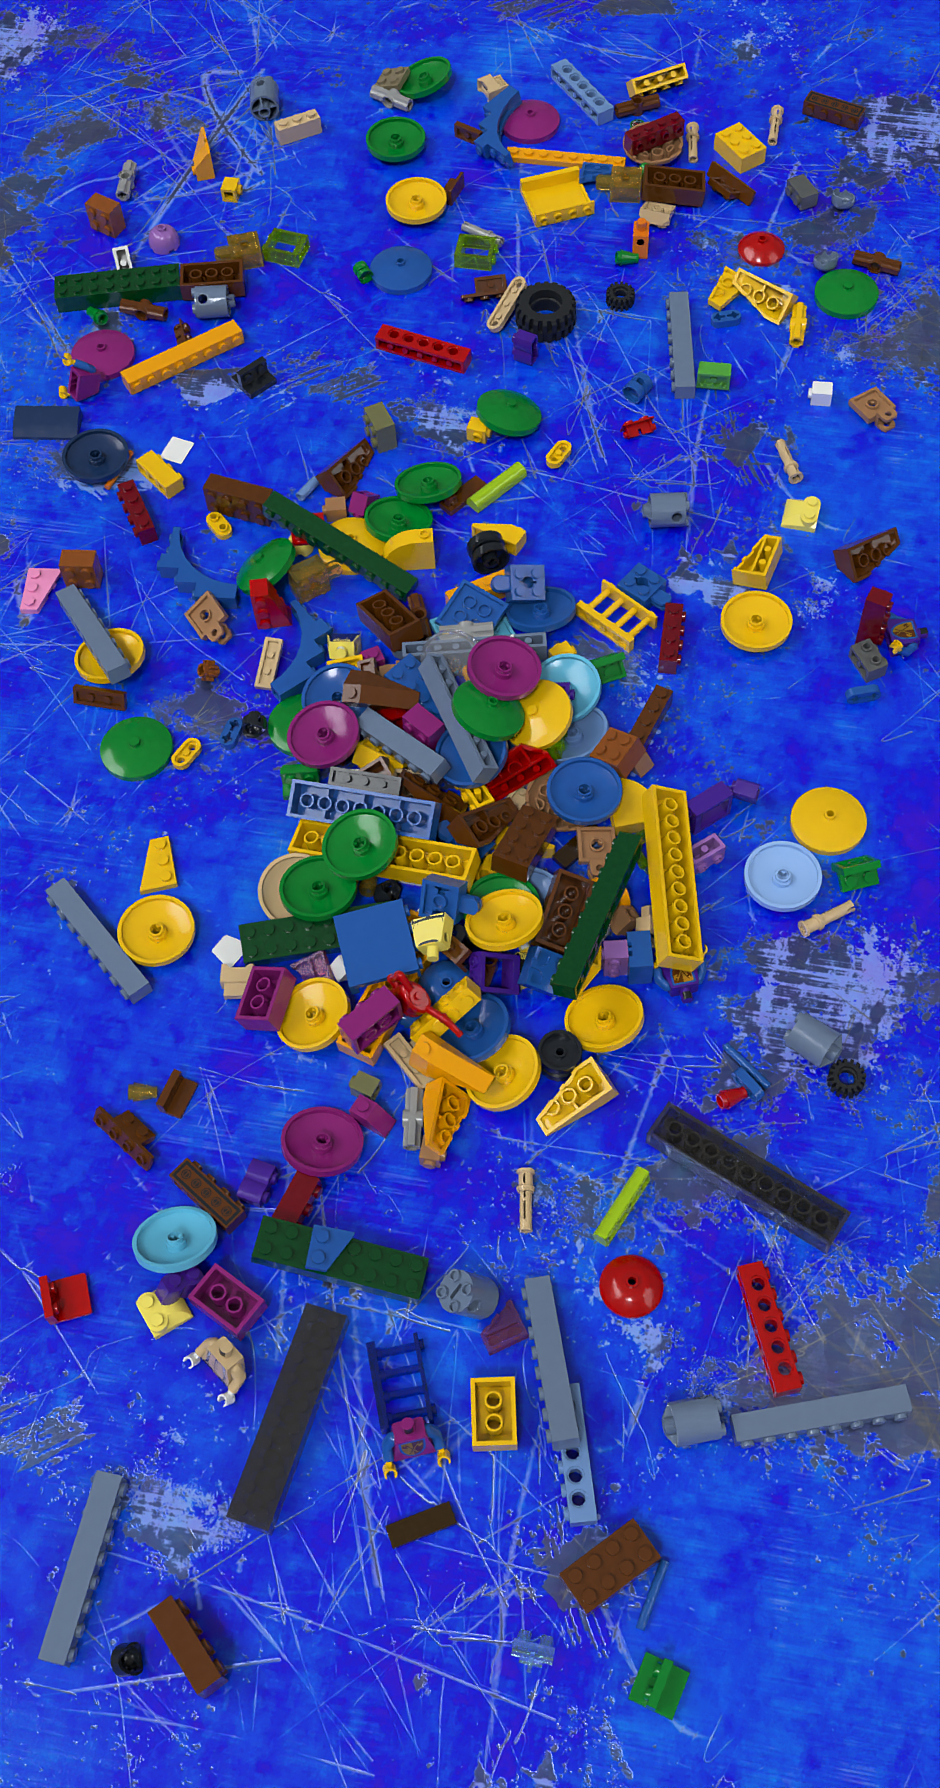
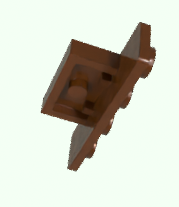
M712 161L707 172V176L710 177L707 184L714 191L720 192L723 198L727 200L738 198L747 206H750L756 191L720 164Z
M505 274L474 278L475 293L461 295L460 298L465 302H472L474 298L488 300L489 296L501 298L507 289Z
M101 1106L97 1107L93 1118L96 1125L107 1133L124 1152L128 1153L145 1171L150 1170L154 1156L144 1146L154 1141L156 1135L129 1110L113 1118Z

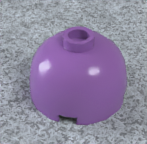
M156 225L149 233V246L156 254H170L171 250L174 249L176 251L180 245L178 233L171 225Z

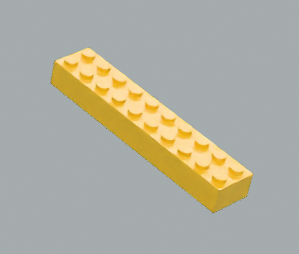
M652 784L642 795L656 962L659 967L693 972L704 960L686 791Z
M300 819L287 849L289 854L322 855L323 838L331 824ZM398 835V848L393 860L387 868L375 877L422 885V880L433 873L467 881V893H470L481 859L477 848Z

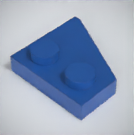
M583 162L579 183L611 178L613 164Z
M314 1224L305 1269L327 1272L350 1240L353 1239L355 1232Z

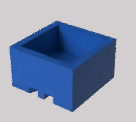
M650 930L626 932L629 955L628 985L652 983L654 964Z
M530 946L517 984L550 997H561L553 994L550 980L551 976L556 974L558 961L560 958H563V955L540 946Z

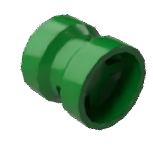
M359 261L353 266V272L361 283L365 284L372 280L371 275L373 276V272L365 261Z

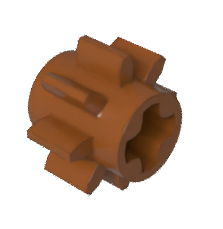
M203 660V663L198 665L197 673L202 677V681L214 682V678L219 676L220 669L218 665H215V661Z

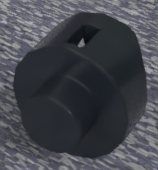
M251 711L242 719V731L248 738H257L267 729V719L258 711Z
M392 879L377 884L373 895L375 902L398 900L401 887L397 881Z
M138 1642L121 1643L112 1651L111 1667L117 1676H137L142 1673L143 1661Z

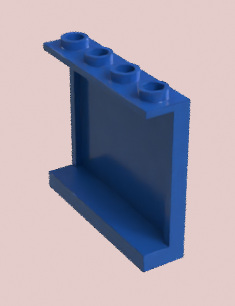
M402 898L333 916L348 985L352 995L360 993V987L387 981V976L396 971H402L405 975L418 973V976L421 977L420 969L424 968L421 957L417 958L416 952L419 950L412 939L411 934H413L411 922L408 923L407 919L410 916L408 905L403 904Z

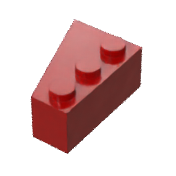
M267 578L249 580L250 598L257 628L269 629L293 626L291 608L284 603L282 597H279L277 590Z

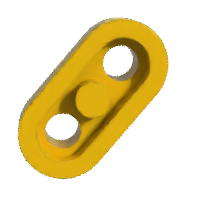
M566 440L558 441L546 455V465L550 468L560 467L571 454V443Z
M211 512L206 516L207 526L218 539L226 540L232 536V527L221 513Z
M189 738L176 750L171 757L174 768L184 770L197 758L202 751V746L198 739Z

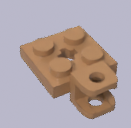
M876 386L849 399L848 405L868 424L875 421L874 425L883 432L895 428L893 419L897 418L896 405Z
M207 590L184 615L202 640L206 641L209 638L212 642L225 645L232 638L231 630L223 623L229 616L212 592ZM205 613H209L208 618L204 619L206 617Z
M615 827L576 828L578 865H588L587 873L589 880L598 876L600 868L605 865L606 855L611 852L612 841L615 838ZM594 842H598V845H601V847L595 849L592 845H594Z

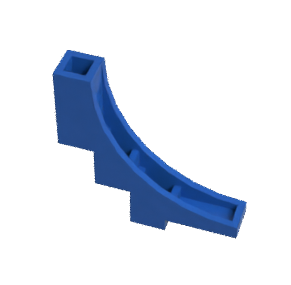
M510 85L483 106L485 119L479 123L482 135L474 140L475 150L478 155H482L486 159L490 156L496 158L502 165L505 164L509 168L514 163L510 152L501 143V135L510 115L522 104L519 91Z
M173 527V532L169 535L170 546L167 547L166 554L161 553L160 560L157 561V570L160 571L161 578H174V584L177 585L178 591L180 593H192V600H195V602L208 590L212 592L223 609H238L240 598L238 585L213 580L196 570L183 553L181 528Z
M296 599L290 602L292 614L299 622L302 631L301 644L297 656L289 668L270 683L272 694L279 702L290 696L302 694L305 683L316 672L315 668L325 662V650L322 646L327 644V634H332L333 632L328 622L325 623L322 618L316 620L313 615H309L304 604H300Z

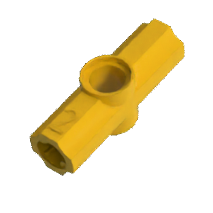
M797 302L792 307V317L790 318L789 344L793 348L802 346L804 342L807 306L803 302Z

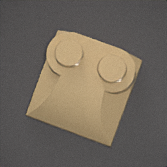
M646 201L640 208L639 216L649 221V225L655 224L659 228H666V226L670 225V219L676 206Z

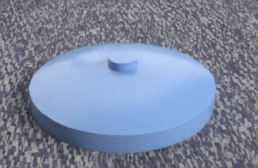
M773 841L758 847L749 856L744 869V883L750 896L761 906L773 911L791 912L804 908L815 899L821 887L822 871L815 856L803 846L788 841Z

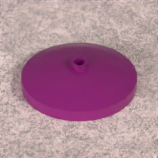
M534 99L522 100V104L508 118L503 128V133L507 138L517 143H542L557 133L560 126L559 113L547 102Z
M98 330L79 339L72 349L71 356L73 360L78 359L94 365L99 372L103 371L105 373L106 380H111L121 376V371L133 365L136 353L133 342L124 333L116 330Z
M491 636L479 641L471 649L467 660V674L472 684L486 696H492L503 701L518 700L532 693L539 683L542 672L541 661L537 653L527 643L510 636Z
M331 700L315 702L303 708L293 718L287 732L288 747L295 759L304 766L316 769L329 768L343 762L353 753L359 742L360 725L354 712L345 704Z
M312 1107L302 1110L287 1121L281 1134V1150L287 1162L296 1170L310 1176L330 1177L346 1172L357 1163L363 1151L364 1137L361 1127L353 1117L336 1108Z

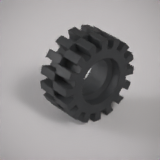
M620 281V284L618 282H615V285L613 283L610 284V287L608 286L606 290L607 306L611 310L615 308L617 312L618 309H620V312H623V309L627 311L628 307L631 308L634 305L635 289L632 288L631 284L628 286L627 282L623 284Z
M843 1059V1062L838 1060L836 1064L834 1063L827 1077V1085L831 1087L830 1091L832 1093L836 1091V1096L839 1097L841 1094L844 1099L847 1096L850 1099L854 1095H859L866 1082V1073H864L863 1067L859 1068L860 1063L857 1062L855 1065L852 1059L850 1062H847V1059ZM844 1072L851 1074L854 1077V1083L851 1085L841 1083L839 1075Z

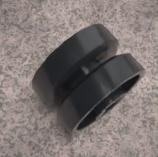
M482 531L474 535L467 543V552L471 558L472 566L479 574L487 575L498 572L509 562L510 556L504 539L497 531Z
M553 1030L545 1034L540 1040L538 1053L541 1059L542 1074L553 1081H567L572 1075L573 1069L582 1063L580 1041L574 1034L565 1030Z

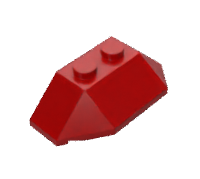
M520 743L508 750V757L503 769L493 780L485 784V787L496 802L557 767V764L547 750Z

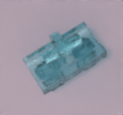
M521 1629L517 1638L513 1639L511 1656L519 1657V1663L528 1665V1673L532 1672L533 1666L542 1668L543 1663L553 1665L555 1653L553 1637L541 1635L540 1644L531 1642L532 1633L530 1631Z

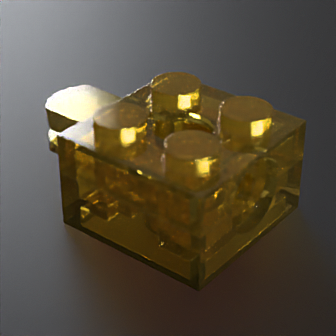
M612 166L611 175L596 176V189L610 191L609 202L640 203L642 167Z
M257 231L226 236L228 245L214 249L216 261L243 259L244 270L264 267Z
M316 554L291 566L287 571L290 589L300 604L308 602L330 591L329 580L340 576L343 569L337 560L324 564L319 555Z

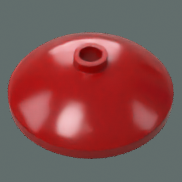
M768 231L751 232L745 235L738 244L740 258L744 262L757 267L776 264L783 258L785 252L783 241L777 235Z
M623 1255L609 1262L602 1271L599 1281L601 1298L606 1307L620 1317L629 1319L644 1317L654 1311L662 1299L664 1289L662 1276L657 1267L644 1257ZM633 1279L636 1281V1283L634 1285H630L628 1283V1280Z

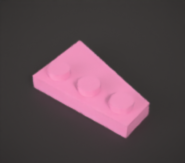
M28 569L20 606L22 614H39L48 599V594L56 587L58 578L62 577L60 569Z

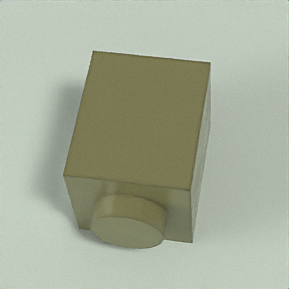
M360 1070L356 1076H352L349 1082L351 1095L358 1097L361 1094L372 1101H375L382 1089L380 1079Z

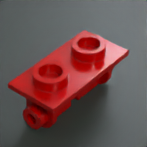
M643 416L634 422L633 420L626 421L620 429V432H623L624 439L638 437L640 435L638 430H641L642 435L654 432L656 430L655 423L652 424L654 416Z

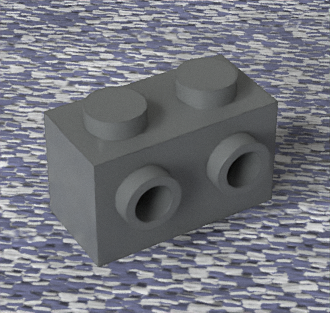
M804 174L787 179L785 192L800 211L817 205L819 192Z
M870 638L851 645L848 657L866 683L885 676L888 662L885 657H882L877 645L873 644Z

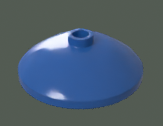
M452 961L438 962L428 967L422 973L418 984L429 994L431 1006H433L465 976L469 977L470 970L465 967L468 970L465 973ZM445 981L450 982V984L444 985L443 983Z

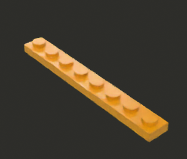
M518 147L507 148L514 163L558 167L578 166L579 169H582L583 162L613 164V172L623 173L626 165V157Z

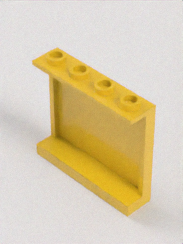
M578 166L520 179V193L535 227L594 214L595 201H590L583 184L579 183L580 169Z

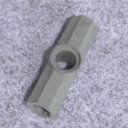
M375 84L371 87L370 97L381 101L385 107L391 109L394 106L407 112L412 110L413 100L400 95L397 89L391 88L387 90Z
M127 160L123 165L122 171L118 174L119 183L116 190V198L121 201L129 199L131 190L135 187L134 178L137 171V163L132 160Z
M462 621L458 625L439 626L440 640L494 636L493 622L474 623L472 621Z
M410 1087L406 1089L405 1109H403L402 1126L404 1128L403 1149L408 1151L421 1149L422 1128H424L422 1102L424 1090L418 1087Z

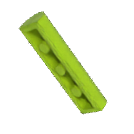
M515 462L466 500L467 505L477 513L481 512L527 477L525 467L520 462Z
M642 1167L635 1168L592 1236L597 1242L605 1247L609 1246L649 1184L650 1174L648 1170Z

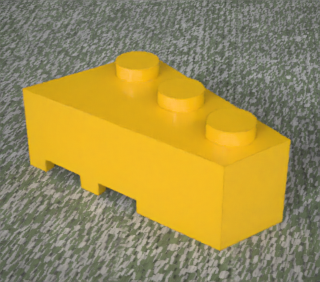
M765 534L752 547V551L742 558V562L732 569L733 584L767 590L783 552L782 537Z

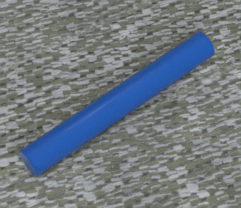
M729 1043L723 1046V1049L766 1090L772 1085Z
M662 1559L636 1628L645 1631L669 1566V1562Z

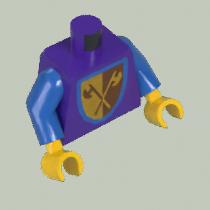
M890 612L891 616L884 634L890 656L903 655L908 657L918 649L920 639L928 637V630L926 627L917 628L914 619H906Z
M704 944V962L693 972L659 967L655 960L653 962L655 983L672 997L680 995L682 1003L692 1002L694 1000L692 993L698 991V986L703 983L707 972L706 957H704L708 951L707 946Z

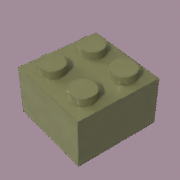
M383 402L365 407L364 415L362 416L366 425L364 431L366 436L370 437L372 447L376 448L379 454L396 448L395 423Z

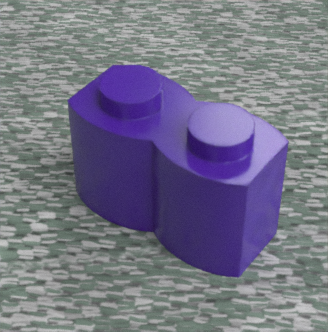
M519 329L512 337L514 360L533 366L538 356V336Z
M737 778V781L733 780L731 785L733 798L756 804L761 786L758 783Z
M253 1158L236 1195L238 1200L262 1208L264 1203L267 1204L271 1196L269 1190L272 1185H276L279 1179L277 1167Z
M198 1265L181 1272L169 1273L161 1279L155 1294L161 1305H171L180 1298H188V1295L202 1280L204 1275Z

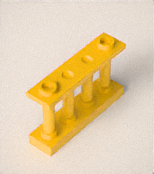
M605 579L602 580L601 593L593 601L586 604L580 600L576 604V616L628 653L634 649V637L647 625L653 629L657 627L658 616L654 612L640 605L616 588L613 583H609ZM607 596L615 601L603 613H598L594 610ZM620 606L628 610L616 623H612L607 619ZM634 615L642 620L629 633L621 629Z

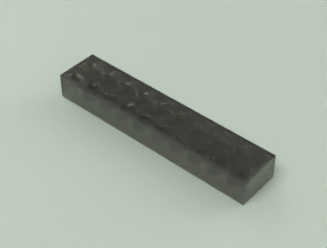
M670 1102L667 1103L647 1132L645 1143L826 1255L849 1219L851 1212Z
M306 1303L226 1517L230 1522L272 1536L349 1326V1320L346 1315Z

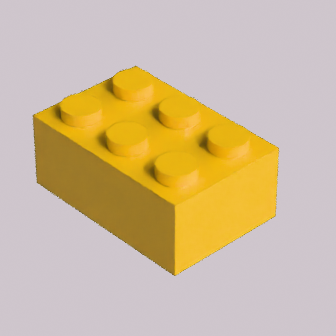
M740 122L715 133L714 150L740 174L765 162L767 147Z
M515 1376L470 1378L473 1452L518 1450Z

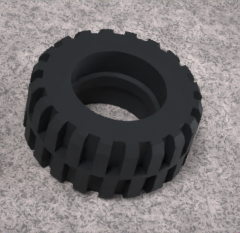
M544 281V283L537 282L535 285L527 286V289L524 288L520 292L515 302V319L518 330L522 329L536 334L539 343H543V341L551 343L554 340L559 341L561 337H566L573 330L576 323L574 295L565 286L558 285L555 282L549 283V281ZM543 310H549V311H553L554 313H550V314H540V313H537V312L543 311Z

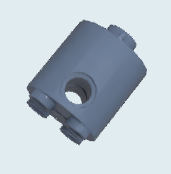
M271 76L253 79L250 85V112L253 117L261 121H270L279 112V87Z
M228 285L195 286V288H191V295L195 301V304H192V310L196 318L230 317L231 307H235L236 303L235 295L229 294Z
M687 492L649 493L648 502L642 504V517L648 518L649 528L688 526L689 519L686 516V511H689L690 504L687 501Z
M800 1012L794 1020L796 1024L793 1029H788L783 1037L786 1042L785 1046L796 1051L801 1057L818 1068L834 1063L842 1051V1034L815 1019L809 1013L803 1014Z
M450 1270L436 1289V1296L439 1298L442 1307L449 1313L482 1320L488 1318L498 1305L499 1293L495 1282L489 1277L468 1271Z
M709 1394L668 1402L661 1418L665 1436L677 1448L722 1439V1436L726 1435V1427L724 1422L720 1421L719 1413L722 1412L720 1400Z

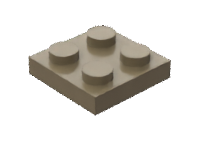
M402 66L391 69L386 68L382 71L375 85L387 90L391 88L401 90L411 71L409 67Z

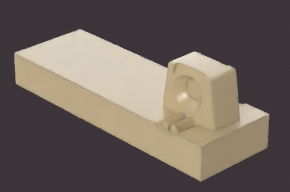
M265 637L254 685L255 689L272 691L270 683L276 679L284 643L283 639Z
M400 1032L383 1044L384 1048L415 1087L424 1090L427 1083L436 1080L424 1076L409 1065L412 1047Z

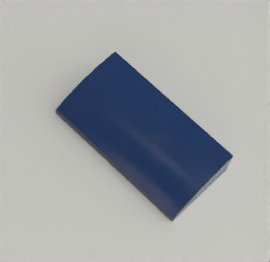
M16 406L13 420V439L71 440L80 432L83 417L80 406Z

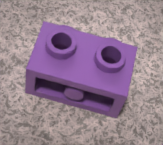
M716 833L692 845L695 874L705 872L709 866L718 864L724 859L726 846Z
M627 940L603 941L601 969H603L604 976L618 977L619 975H627L629 959Z

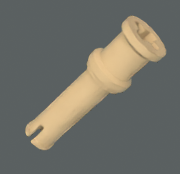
M774 105L770 112L769 123L771 126L768 138L770 146L777 144L779 126L783 120L784 108L780 105Z
M690 122L686 125L688 160L690 163L698 161L697 141L699 140V125L696 122Z
M777 440L775 447L784 463V472L788 474L789 482L791 484L801 482L804 477L803 473L799 471V465L793 460L785 440Z
M848 900L822 914H813L812 918L799 921L798 928L804 937H808L810 933L816 930H823L826 924L854 912V904L851 900Z
M519 1168L516 1171L517 1175H519V1186L516 1187V1190L520 1194L519 1232L531 1233L532 1194L535 1191L533 1175L535 1170L533 1168Z

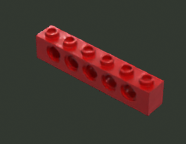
M382 324L375 336L376 349L464 374L472 361L471 349L386 324Z
M762 1261L737 1266L735 1273L773 1396L778 1398L798 1393L802 1389L804 1379L801 1371H797L795 1365L797 1357L795 1351L790 1349L788 1343L790 1342V1335L787 1328L784 1329L782 1324L784 1317L781 1308H777L775 1302L777 1300L775 1288L770 1287L769 1269L764 1267ZM759 1283L763 1289L755 1290L752 1284ZM764 1303L769 1307V1310L762 1311L758 1305ZM772 1324L776 1331H767L765 1325ZM778 1345L782 1348L783 1352L775 1353L771 1346ZM778 1367H786L789 1370V1374H781Z

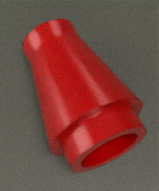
M743 1086L720 1090L716 1094V1102L720 1109L728 1110L741 1100L747 1098L748 1094Z

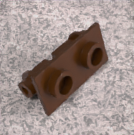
M180 318V324H176L174 327L177 345L192 339L190 326Z

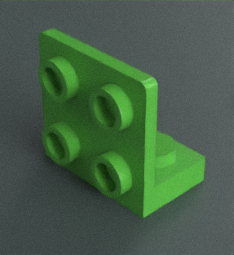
M700 361L696 388L729 390L732 364Z

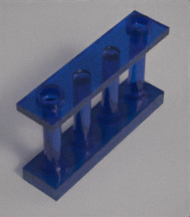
M417 1332L413 1333L414 1342L381 1349L380 1347L376 1348L374 1341L366 1343L382 1435L391 1432L390 1426L393 1423L402 1421L406 1417L413 1419L428 1416L429 1423L434 1424L433 1417L437 1416L435 1403H430L421 1352H425L423 1338H418ZM414 1351L417 1353L418 1364L385 1371L384 1368L380 1369L379 1361L382 1358ZM420 1373L422 1385L391 1392L383 1390L382 1382H386V1379ZM424 1394L426 1407L394 1414L392 1412L387 1413L386 1404H389L390 1401Z

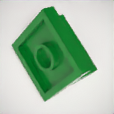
M614 652L589 660L598 671L601 685L627 676L622 661L626 659L624 652Z
M303 764L282 765V768H280L284 800H289L292 779L320 783V769L310 768Z
M863 855L831 863L832 871L837 873L841 892L879 884L877 868H881V862L877 858Z
M646 1652L628 1700L672 1721L690 1673L673 1665L674 1662L667 1658L662 1660Z

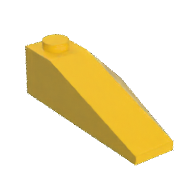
M592 1056L573 1069L569 1079L560 1086L559 1092L547 1103L536 1118L546 1136L598 1109L619 1094Z

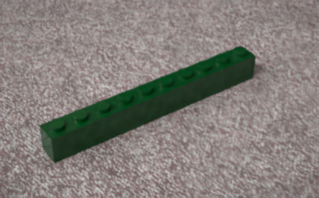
M274 490L263 503V514L267 519L277 522L283 529L290 530L296 537L303 538L309 545L319 548L325 555H330L338 563L348 566L354 573L361 574L367 581L377 584L380 589H387L396 599L406 602L407 597L416 590L418 578Z
M620 831L617 838L613 839L611 852L607 853L605 865L599 870L597 882L593 883L592 894L586 899L584 912H580L578 925L572 930L570 943H566L565 954L558 961L557 972L551 976L550 985L554 995L577 1000L642 852V836Z

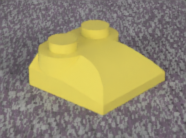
M809 496L805 500L787 499L781 527L815 533L821 506L820 500L814 496Z
M155 1291L142 1294L135 1302L156 1340L193 1318L183 1298H180L171 1305H161Z

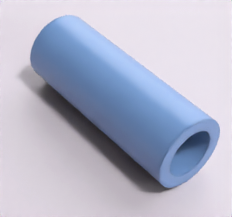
M315 476L296 493L298 500L304 501L320 484Z

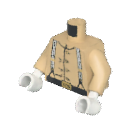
M222 1336L220 1339L209 1337L195 1349V1352L184 1357L183 1362L190 1359L192 1365L189 1369L199 1364L200 1357L228 1388V1392L220 1394L217 1398L218 1402L225 1399L223 1407H226L235 1402L234 1394L239 1391L246 1379L244 1357L225 1336Z

